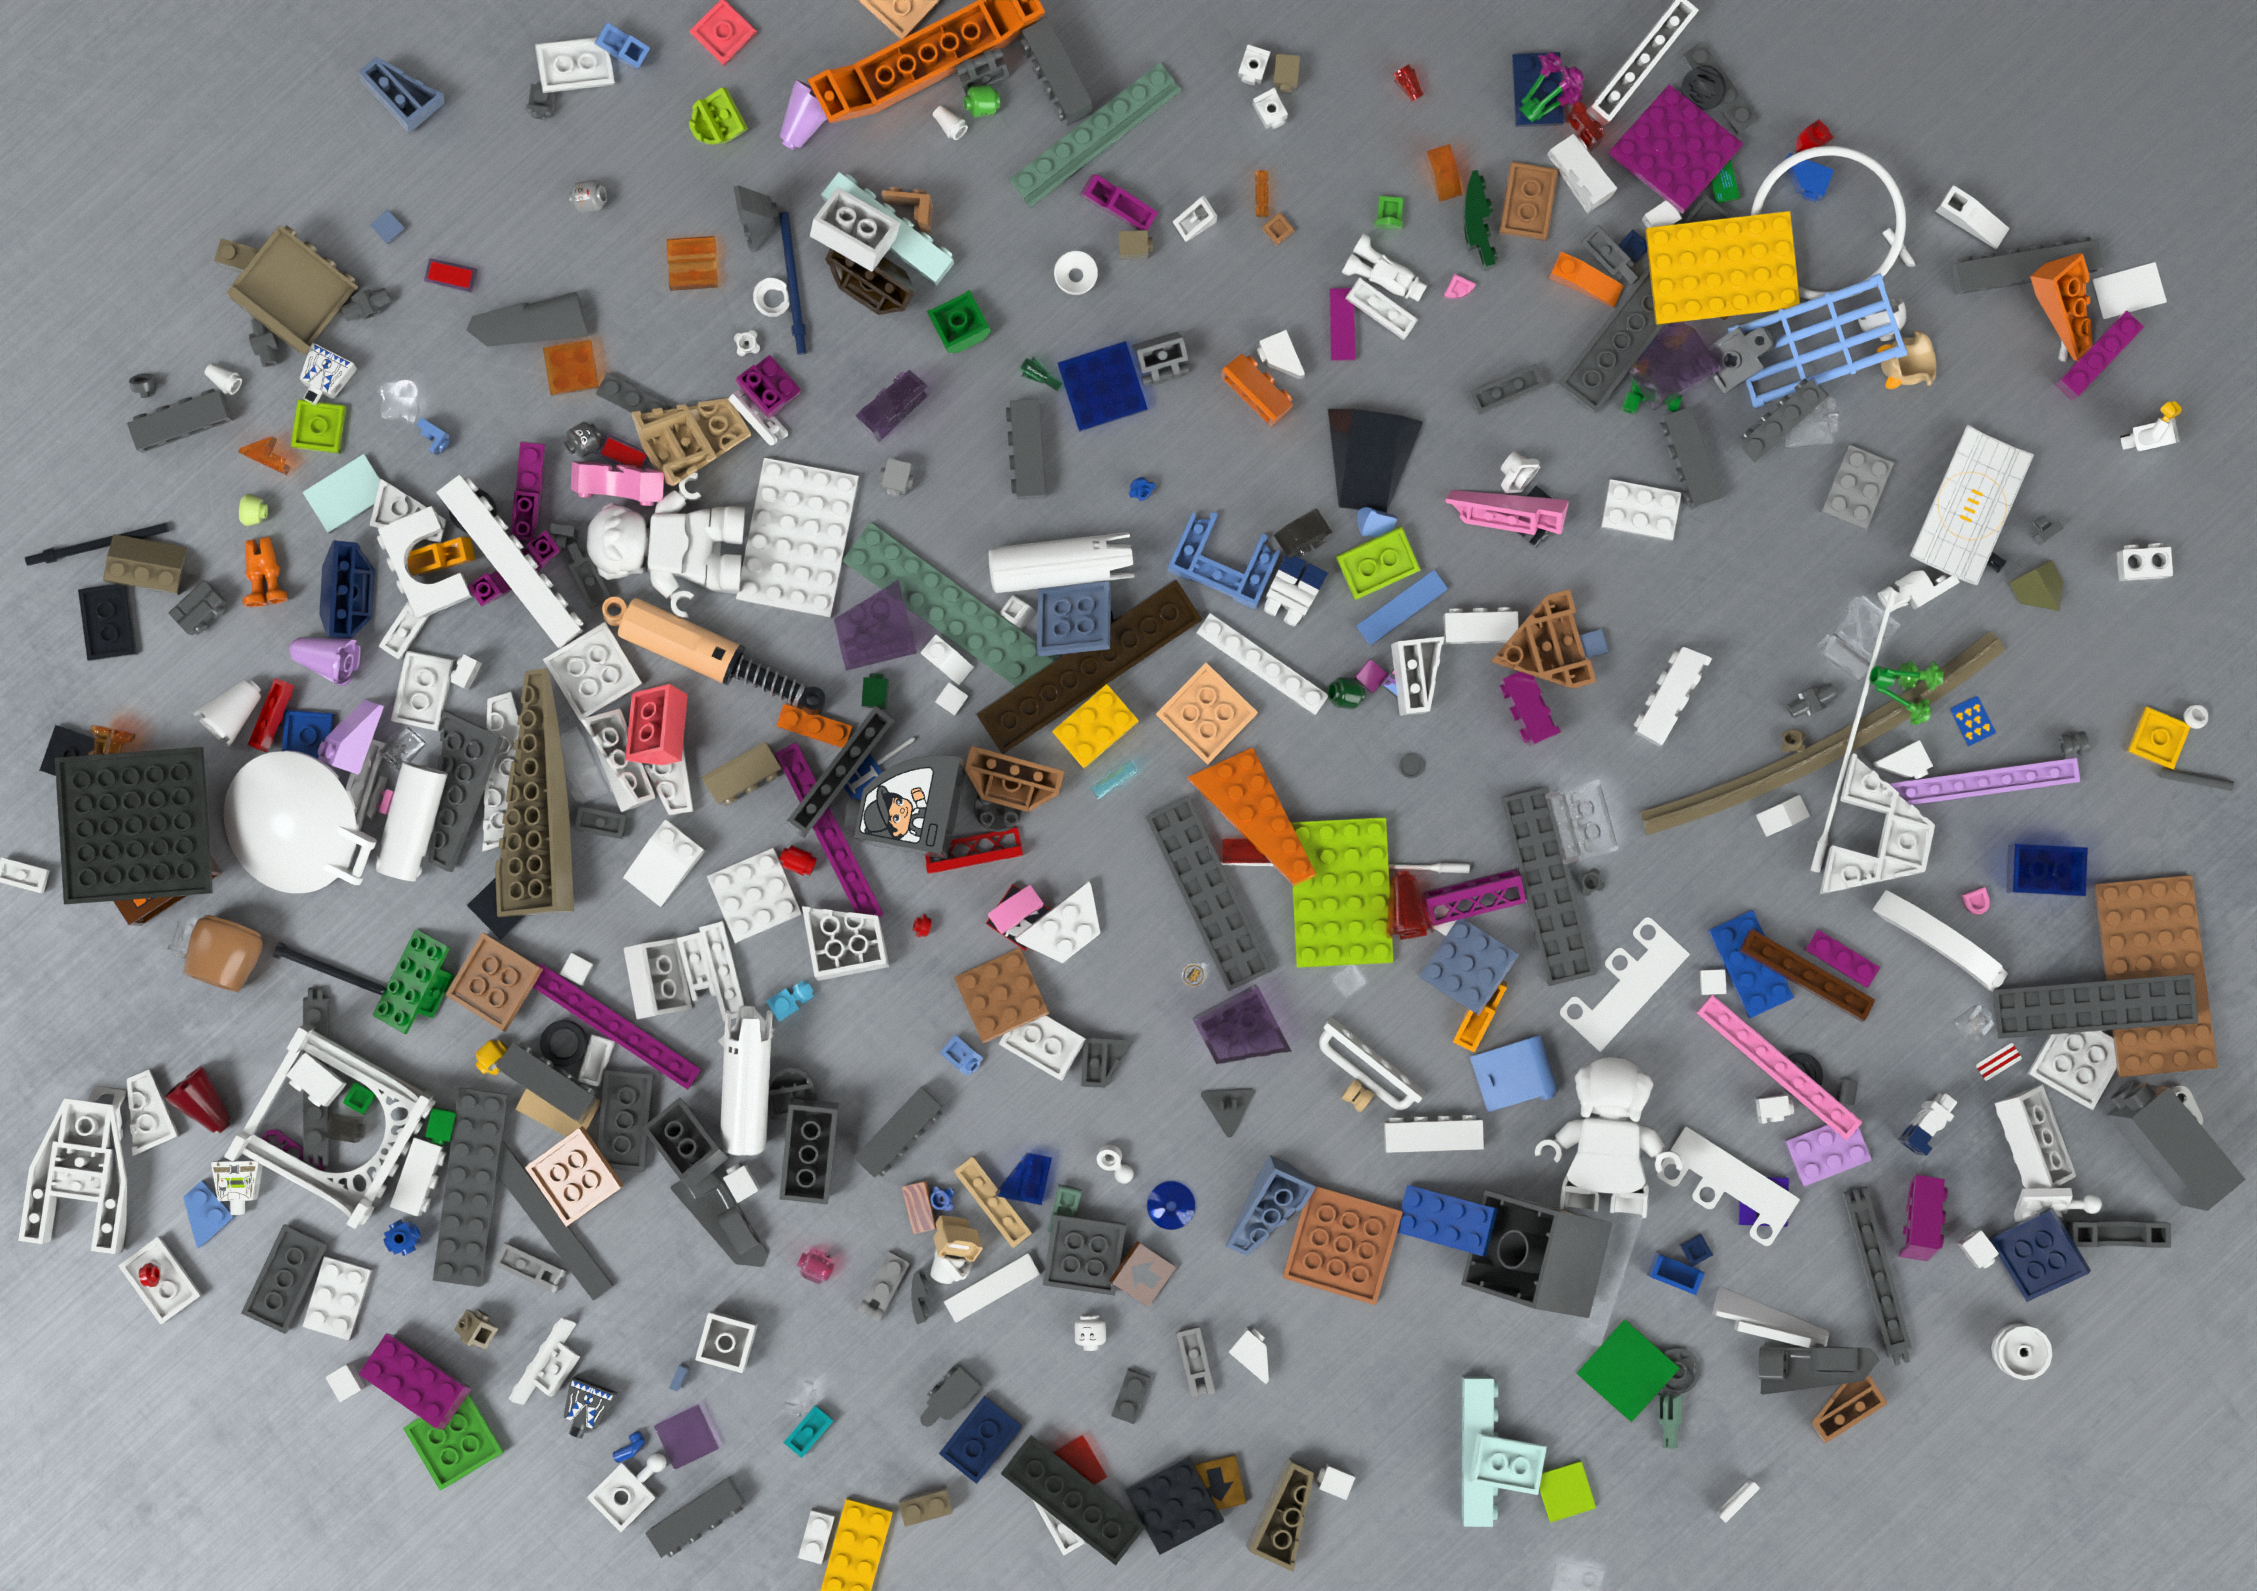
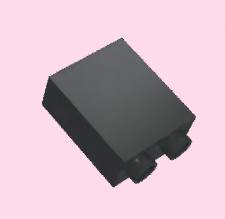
M2131 1081L2112 1095L2111 1100L2115 1103L2116 1107L2107 1114L2108 1118L2180 1205L2209 1211L2246 1180L2170 1087L2149 1085L2147 1082L2138 1086L2135 1081Z

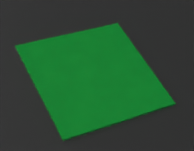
M1624 1319L1576 1374L1632 1423L1680 1368Z

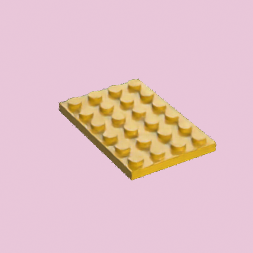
M1790 211L1645 229L1656 325L1778 311L1782 308L1785 310L1800 304Z

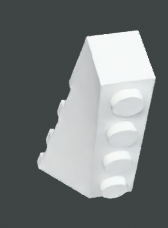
M1686 647L1680 648L1679 651L1674 650L1668 660L1671 664L1668 671H1662L1656 682L1659 684L1656 693L1651 692L1645 702V705L1648 706L1645 713H1639L1633 724L1636 727L1634 733L1657 746H1662L1679 717L1677 715L1678 712L1682 711L1688 702L1690 690H1693L1702 677L1700 672L1703 666H1708L1712 658Z
M621 709L582 719L581 722L592 737L621 812L639 807L655 799L656 797L642 763L625 760L628 727Z

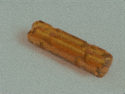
M1259 170L1255 173V182H1257L1255 185L1256 217L1266 218L1269 216V206H1267L1269 203L1268 171Z

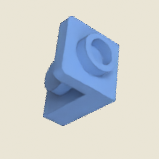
M421 417L416 426L422 429L420 434L431 441L434 437L436 438L429 451L435 455H438L439 452L443 453L449 444L448 438L450 435Z
M956 1034L940 1052L952 1065L967 1076L978 1069L983 1059L980 1054L975 1052Z

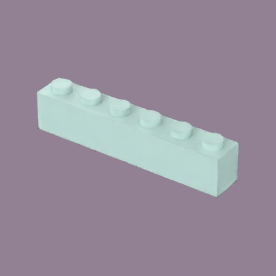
M838 172L821 194L823 200L827 202L837 187L900 222L897 238L889 250L937 286L954 265V261L951 258L952 253L943 246L937 248L932 244L934 240L922 231L919 234L913 229L915 225L907 218L903 217L900 219L894 215L896 211L885 202L881 205L875 200L877 196L867 188L864 190L856 185L858 183L857 180L846 173L844 176Z
M1462 1376V1524L1464 1527H1493V1520L1498 1518L1497 1505H1493V1496H1497L1498 1488L1468 1482L1477 1433L1498 1437V1432H1494V1422H1498V1407H1494V1397H1498V1383H1494L1492 1376Z

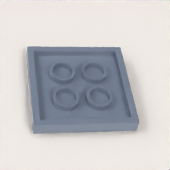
M1109 581L1038 589L1037 653L1039 656L1110 649L1111 585Z
M1459 919L1452 926L1419 977L1479 1016L1519 954L1466 920Z

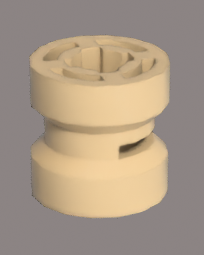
M1355 1079L1341 1098L1346 1102H1351L1354 1108L1361 1113L1375 1094L1369 1089L1365 1090L1362 1084Z

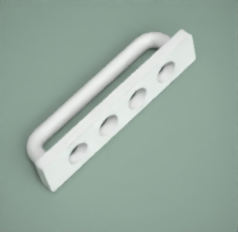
M1333 1017L1328 1019L1323 1027L1325 1031L1319 1039L1320 1049L1326 1056L1394 1109H1407L1414 1101L1419 1103L1426 1093L1423 1088ZM1332 1036L1392 1082L1407 1096L1403 1100L1396 1099L1330 1047L1329 1040Z

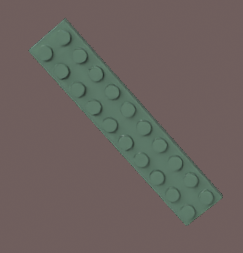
M871 522L842 560L846 565L1015 687L1058 658L1055 655L1039 656L1036 641Z

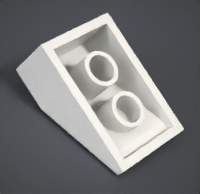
M664 820L623 878L662 907L706 850L670 821Z

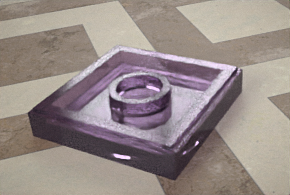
M699 1404L654 1425L674 1470L719 1449Z

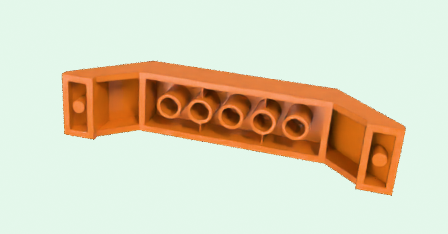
M978 0L852 65L831 70L827 69L807 80L829 123L875 114L956 73L955 67L963 64L964 60L977 58L989 49L993 51L997 48H1005L1022 33V30L1030 27L1045 14V10L1039 0Z

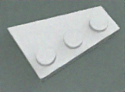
M683 742L682 761L667 765L643 763L668 815L694 812Z

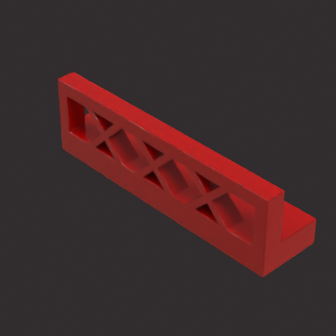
M1016 827L1004 832H991L954 839L951 841L952 847L949 855L954 857V859H943L931 863L930 856H925L927 874L1020 857L1023 856L1019 830ZM1014 833L1017 847L1004 848L998 844L1004 835ZM1000 836L996 842L991 839V837ZM981 839H988L994 843L989 852L981 853L975 849ZM976 841L973 846L966 842ZM960 843L971 848L965 857L958 858L951 853L954 847ZM996 846L1001 848V850L994 851ZM973 850L978 853L975 855H970Z

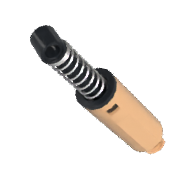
M610 597L603 603L604 620L611 626H619L618 636L727 686L735 676L736 681L742 679L745 685L751 683L754 689L760 687L763 693L769 691L772 697L778 695L780 701L787 699L789 705L793 703V706L801 707L808 715H818L824 710L825 694L823 690L815 686L807 687L805 683L800 685L796 683V679L791 681L787 679V675L782 677L778 675V671L776 673L769 671L770 667L764 669L760 667L761 663L758 665L753 664L752 659L749 661L744 660L745 646L638 598H634L629 606L619 597ZM613 607L621 609V613L617 616L610 615L608 611ZM814 696L817 697L820 700L819 704L812 706L809 705L806 700L809 697Z

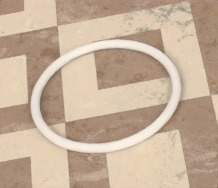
M1820 146L1806 149L1790 156L1770 172L1756 194L1751 216L1761 215L1764 200L1776 180L1789 168L1804 160L1819 156H1841L1858 161L1875 172L1890 192L1896 212V231L1892 247L1884 262L1871 276L1879 273L1883 277L1886 275L1902 248L1906 230V213L1898 186L1881 164L1868 155L1854 149L1841 146ZM1798 286L1799 297L1812 300L1824 296V293H1826Z

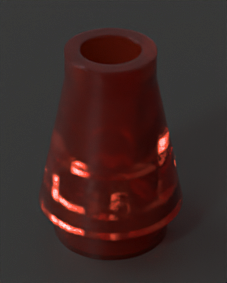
M1409 64L1393 73L1394 82L1410 98L1411 102L1424 95L1415 69H1412Z

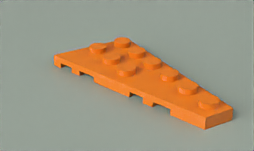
M1253 747L1187 777V780L1293 886L1316 876V872Z

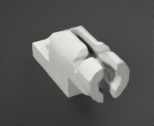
M1924 570L1912 571L1894 583L1895 590L1888 586L1878 592L1877 595L1886 609L1890 591H1895L1890 612L1907 606L1909 603L1913 609H1916L1960 582L1956 577H1947L1944 574L1933 581L1935 584L1933 586Z

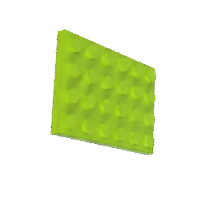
M1386 818L1290 822L1316 872L1315 877L1296 886L1292 885L1296 967L1394 963Z

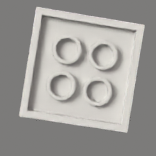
M606 622L543 659L580 721L592 716L643 685Z
M771 848L707 876L735 943L803 915L775 848Z
M2102 1031L2049 1035L2027 1074L2086 1108L2093 1110L2117 1068L2114 1040Z

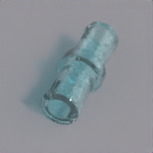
M1129 760L1114 772H1108L1107 777L1090 788L1100 800L1116 787L1118 789L1122 787L1121 784L1138 773V770Z

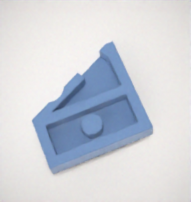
M204 1180L200 1181L183 1197L194 1240L198 1248H201L235 1217V1215H230V1209L223 1201H218L217 1194Z

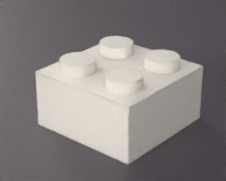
M463 654V657L460 656L457 661L458 667L456 671L453 670L451 673L450 682L469 690L482 663Z

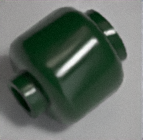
M1338 677L1328 687V699L1337 708L1355 709L1365 698V690L1361 682L1355 678Z

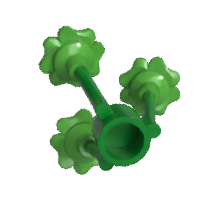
M1913 661L1902 663L1900 670L1874 666L1870 672L1869 681L1871 684L1876 685V691L1882 692L1906 706V710L1911 712V725H1918L1928 721L1932 713L1929 706L1930 700L1922 699L1917 704L1912 701L1908 702L1886 687L1892 686L1895 678L1898 679V685L1902 686L1903 690H1907L1909 687L1914 688L1918 680H1925L1927 688L1933 691L1936 686L1943 683L1944 672L1942 668H1938V664L1934 661L1931 662L1926 671H1918V666L1914 665Z

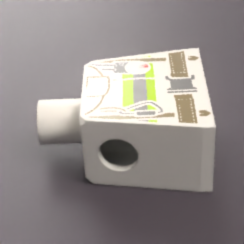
M255 1160L211 1162L218 1201H230V1215H245V1201L258 1198L263 1165Z

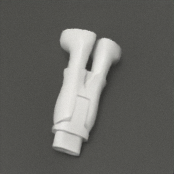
M1363 233L1341 273L1348 276L1353 274L1361 275L1368 278V281L1381 285L1395 295L1403 296L1405 299L1410 297L1418 302L1427 285L1419 281V277L1405 266L1390 260L1385 254L1381 255L1370 246V237ZM1358 257H1361L1372 262L1374 264L1373 268L1364 264Z

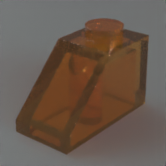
M1450 144L1428 150L1425 160L1439 202L1461 196L1462 190L1458 169Z

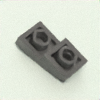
M920 1270L914 1273L911 1288L912 1308L916 1324L926 1322V1315L929 1314L925 1300L920 1301V1297L928 1294L927 1289L930 1288V1284L926 1274L921 1275Z

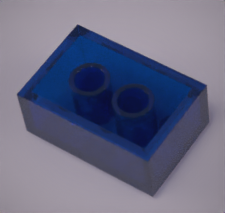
M2030 844L2008 845L2006 893L2072 897L2086 896L2088 848Z

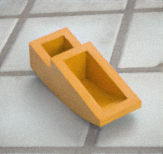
M459 537L410 551L408 568L411 575L417 577L476 561L471 537Z
M1502 980L1479 1016L1467 1009L1453 1039V1043L1475 1053L1507 989L1508 982Z

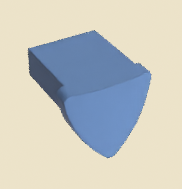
M1364 507L1357 513L1360 534L1362 536L1370 535L1374 537L1384 534L1394 528L1397 517L1394 514Z

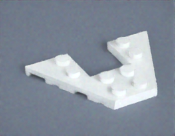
M1851 754L1840 801L1886 814L1877 858L1837 846H1831L1820 894L1923 873L1927 866L1935 825L1928 818L1923 817L1917 808L1912 804H1908L1899 796V792L1889 783L1880 779L1874 770H1870L1861 762L1856 754Z

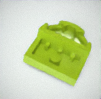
M721 87L705 99H699L692 106L693 112L691 120H689V126L692 134L700 142L710 145H722L732 141L748 130L726 87Z

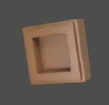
M1281 212L1261 227L1276 247L1295 232V229Z

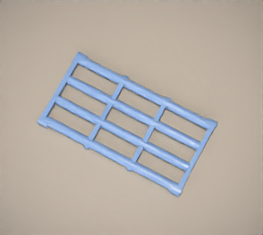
M1881 273L1870 276V279L1832 293L1826 292L1824 296L1785 310L1782 308L1778 310L1779 312L1740 326L1737 324L1728 328V333H1730L1734 329L1741 327L1746 334L1758 328L1782 321L1786 335L1775 338L1777 341L1775 348L1789 344L1793 358L1770 365L1746 380L1752 406L1755 409L1764 406L1766 402L1797 392L1794 387L1804 378L1807 381L1814 378L1820 384L1849 373L1855 374L1857 370L1894 357L1900 358L1908 355V350L1902 340ZM1879 286L1883 300L1839 316L1837 315L1833 302ZM1828 304L1832 315L1831 319L1791 332L1788 318ZM1885 309L1887 310L1891 323L1845 339L1841 325ZM1836 327L1840 341L1799 355L1795 341ZM1894 332L1898 346L1853 362L1849 351L1850 347ZM1841 350L1844 351L1848 364L1808 378L1806 377L1802 364ZM1797 366L1801 378L1800 381L1758 396L1756 395L1752 382Z

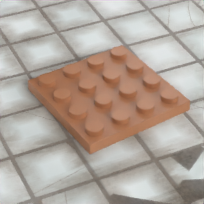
M1316 1186L1306 1205L1301 1210L1282 1278L1376 1305L1403 1211Z

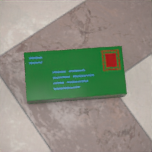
M1730 160L1710 183L1716 204L1740 199Z

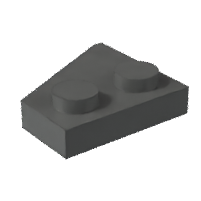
M1086 1038L1083 1044L1081 1086L1105 1088L1128 1049L1130 1040Z

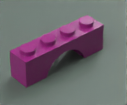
M2125 311L2115 319L2094 345L2054 385L2071 401L2074 400L2133 340L2144 326L2128 311Z

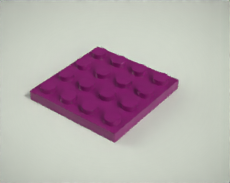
M1669 84L1610 149L1608 154L1683 214L1741 149L1744 143Z

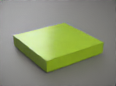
M297 399L290 447L340 454L347 407L322 402L313 405L306 400Z
M1581 1460L1542 1472L1539 1491L1550 1523L1596 1509Z

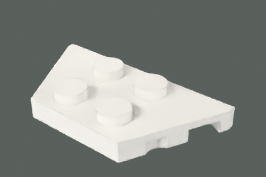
M1085 882L1014 939L1018 943L1056 961L1065 962L1100 934L1090 882Z

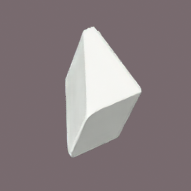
M1012 595L999 614L1023 631L1035 616L1036 611L1024 601Z

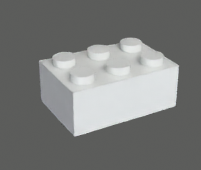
M837 187L813 219L810 237L866 269L873 271L895 242L900 222Z

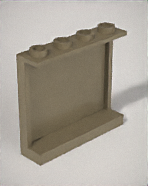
M280 225L228 288L225 295L301 355H305L311 348L312 343L354 290H357L358 286L354 284L356 280L347 272L341 274L336 270L335 267L337 265L326 256L321 258L316 254L317 249L308 241L303 243L296 238L298 234L291 227Z

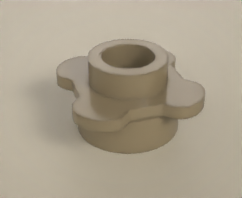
M1791 729L1782 734L1783 745H1781V750L1784 753L1789 751L1801 753L1805 750L1803 740L1806 738L1804 732Z

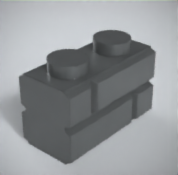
M203 580L169 612V615L187 634L192 636L194 634L199 635L207 628L208 625L206 623L212 617L217 618L225 611L224 606L228 602L209 582Z

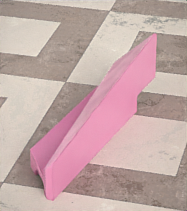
M1451 490L1446 498V503L1452 504L1460 512L1459 517L1464 523L1535 535L1537 532V527L1561 534L1569 502L1562 499Z

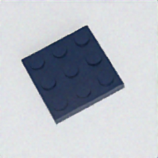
M2053 1207L1989 1238V1241L1998 1251L1999 1258L2026 1302L2079 1279L2091 1271Z

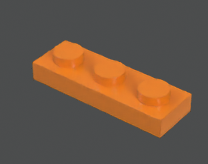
M783 704L776 727L843 748L848 742L853 729L851 725L820 715H808L802 709Z

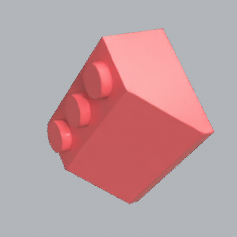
M671 684L632 693L625 760L655 765H667L682 761L688 694Z

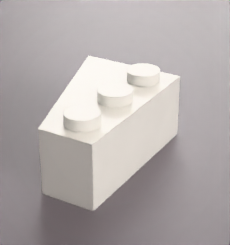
M1444 637L1397 641L1391 644L1400 716L1423 714L1430 711Z

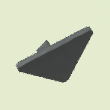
M1252 1089L1204 1091L1201 1093V1097L1226 1136L1230 1138L1233 1136L1254 1091Z

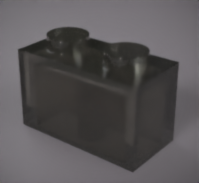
M1316 508L1287 524L1273 536L1289 559L1296 555L1301 558L1312 551V546L1314 549H1317L1327 542L1325 538L1332 533V530Z

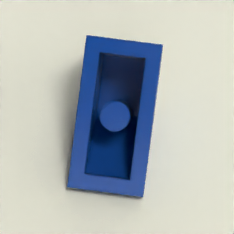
M1789 153V154L1785 157V159L1789 158L1790 156H1792V155H1794V154ZM1810 160L1799 162L1787 170L1797 193L1802 194V198L1810 202L1821 201L1834 172L1833 169Z

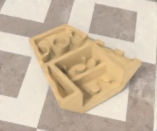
M729 398L698 402V405L689 407L686 404L676 405V409L669 410L656 408L652 409V412L642 414L640 411L632 412L642 448L655 470L664 473V483L671 486L678 484L751 436V432L734 405L728 400Z

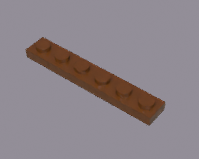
M1753 929L1748 930L1739 952L1859 1021H1866L1875 999Z

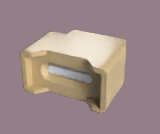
M940 1215L935 1223L937 1232L933 1236L938 1257L943 1258L945 1255L964 1257L970 1262L975 1261L983 1249L977 1229L970 1228L967 1219Z

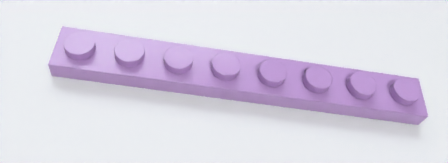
M2077 758L1890 783V785L1899 792V796L1908 804L1916 805L2080 782Z

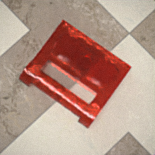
M1576 102L1571 109L1572 112L1567 117V122L1591 152L1599 146L1604 137L1602 134L1603 128L1596 120L1592 121L1586 114L1587 108L1583 102Z

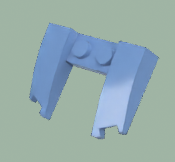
M1213 512L1210 513V519L1196 520L1195 513H1192L1167 571L1188 581L1192 579L1233 597V601L1255 610L1280 551L1277 550L1273 554L1265 545L1268 537L1262 533L1245 573L1233 570L1201 555L1218 514Z

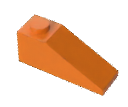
M1562 251L1548 278L1613 308L1624 287L1621 283L1584 261Z

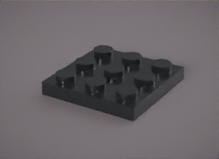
M1190 1455L1125 1489L1141 1522L1146 1526L1145 1529L1159 1555L1224 1522L1223 1516Z

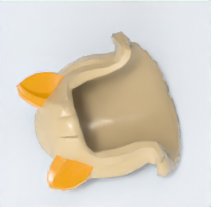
M1913 331L1915 335L1913 338H1902L1908 350V355L1900 358L1894 357L1881 362L1882 372L1888 377L1885 382L1887 389H1895L1900 385H1914L1921 381H1926V385L1930 386L1935 380L1937 366L1934 348L1930 338L1922 331ZM1895 341L1892 344H1884L1876 349L1877 353L1896 347L1898 343Z

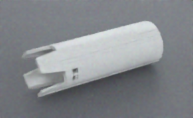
M1123 532L992 547L988 553L993 591L995 593L1135 578L1134 572L1110 573V570L1133 565L1131 545L1106 544V541L1130 537V533Z
M739 1006L735 1030L732 1031L731 1013L729 1010L725 1012L720 1148L726 1153L737 1156L760 1154L766 1149L772 1012L770 1010L767 1011L765 1032L760 1031V1022L756 1018L755 1006Z

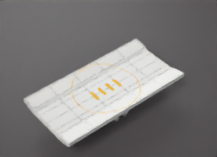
M1967 425L1910 556L1977 586L2034 454L2014 448Z

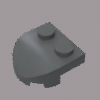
M784 1068L774 1073L770 1078L768 1106L771 1120L788 1117V1107L791 1098L818 1101L814 1081L805 1071L797 1068Z

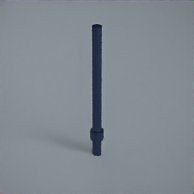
M780 212L779 218L793 325L791 326L792 336L795 337L797 355L807 354L804 337L807 333L806 325L802 321L789 212Z

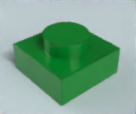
M354 1082L342 1103L365 1115L376 1095L359 1083Z

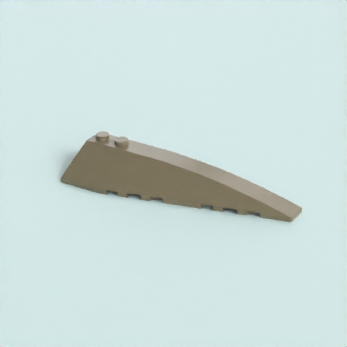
M548 669L525 671L521 696L523 709L521 715L518 716L517 725H520L518 739H515L513 748L516 750L515 761L511 762L506 794L508 807L506 814H503L502 824H505L503 838H500L498 846L501 849L500 859L496 860L495 866L497 917L574 912L567 787L554 696Z

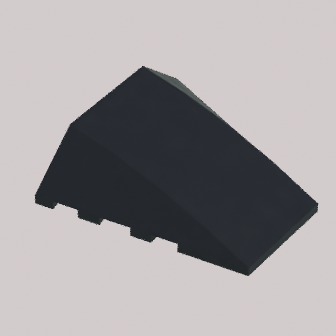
M1328 409L1338 507L1352 510L1369 507L1387 513L1423 422L1396 414L1359 409Z

